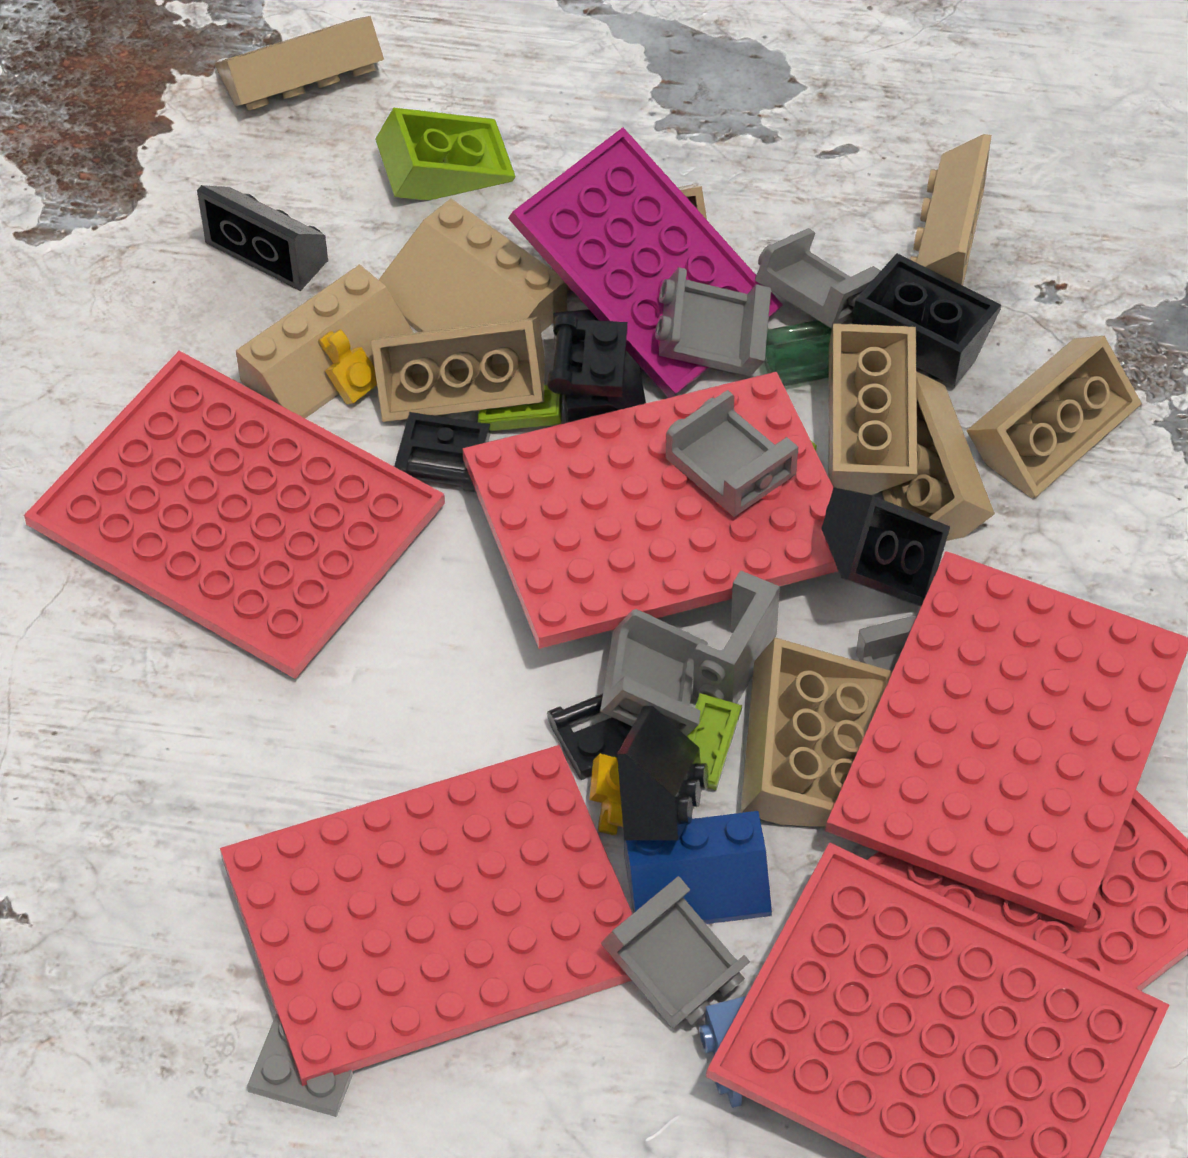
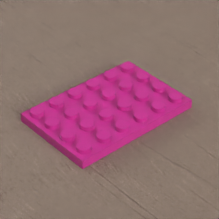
M624 127L521 204L508 217L511 223L599 321L628 322L626 351L668 398L676 396L709 367L659 356L660 340L655 338V331L658 320L663 315L664 303L659 302V293L664 279H669L676 269L680 267L687 269L686 280L748 294L756 284L761 285L755 281L757 275ZM772 292L770 295L769 318L783 305Z

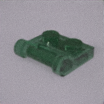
M819 320L773 329L768 328L764 361L767 373L777 372L784 386L829 378V343L832 328Z

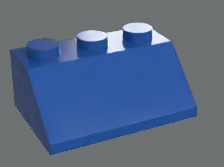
M759 811L692 819L691 824L685 825L679 840H624V859L633 913L679 876L690 888V891L683 898L706 924L772 916L766 847Z

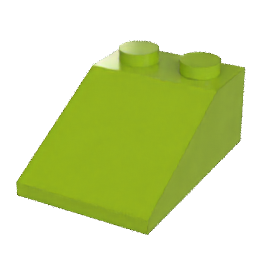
M393 107L375 138L394 197L433 200L513 182L516 177L495 119Z

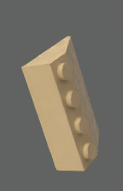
M451 198L422 221L379 278V281L387 287L408 324L418 332L539 317L542 333L553 323V313L567 311V284L554 270Z
M774 637L754 661L741 813L759 811L760 819L780 825L826 827L830 813L893 671Z

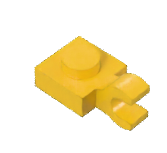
M341 329L335 333L329 331L318 340L322 349L333 362V365L327 368L325 372L346 404H353L377 386L375 367L362 347L350 349L349 339Z
M600 753L593 760L589 800L601 803L598 832L613 836L617 834L618 826L623 827L618 760L616 757Z

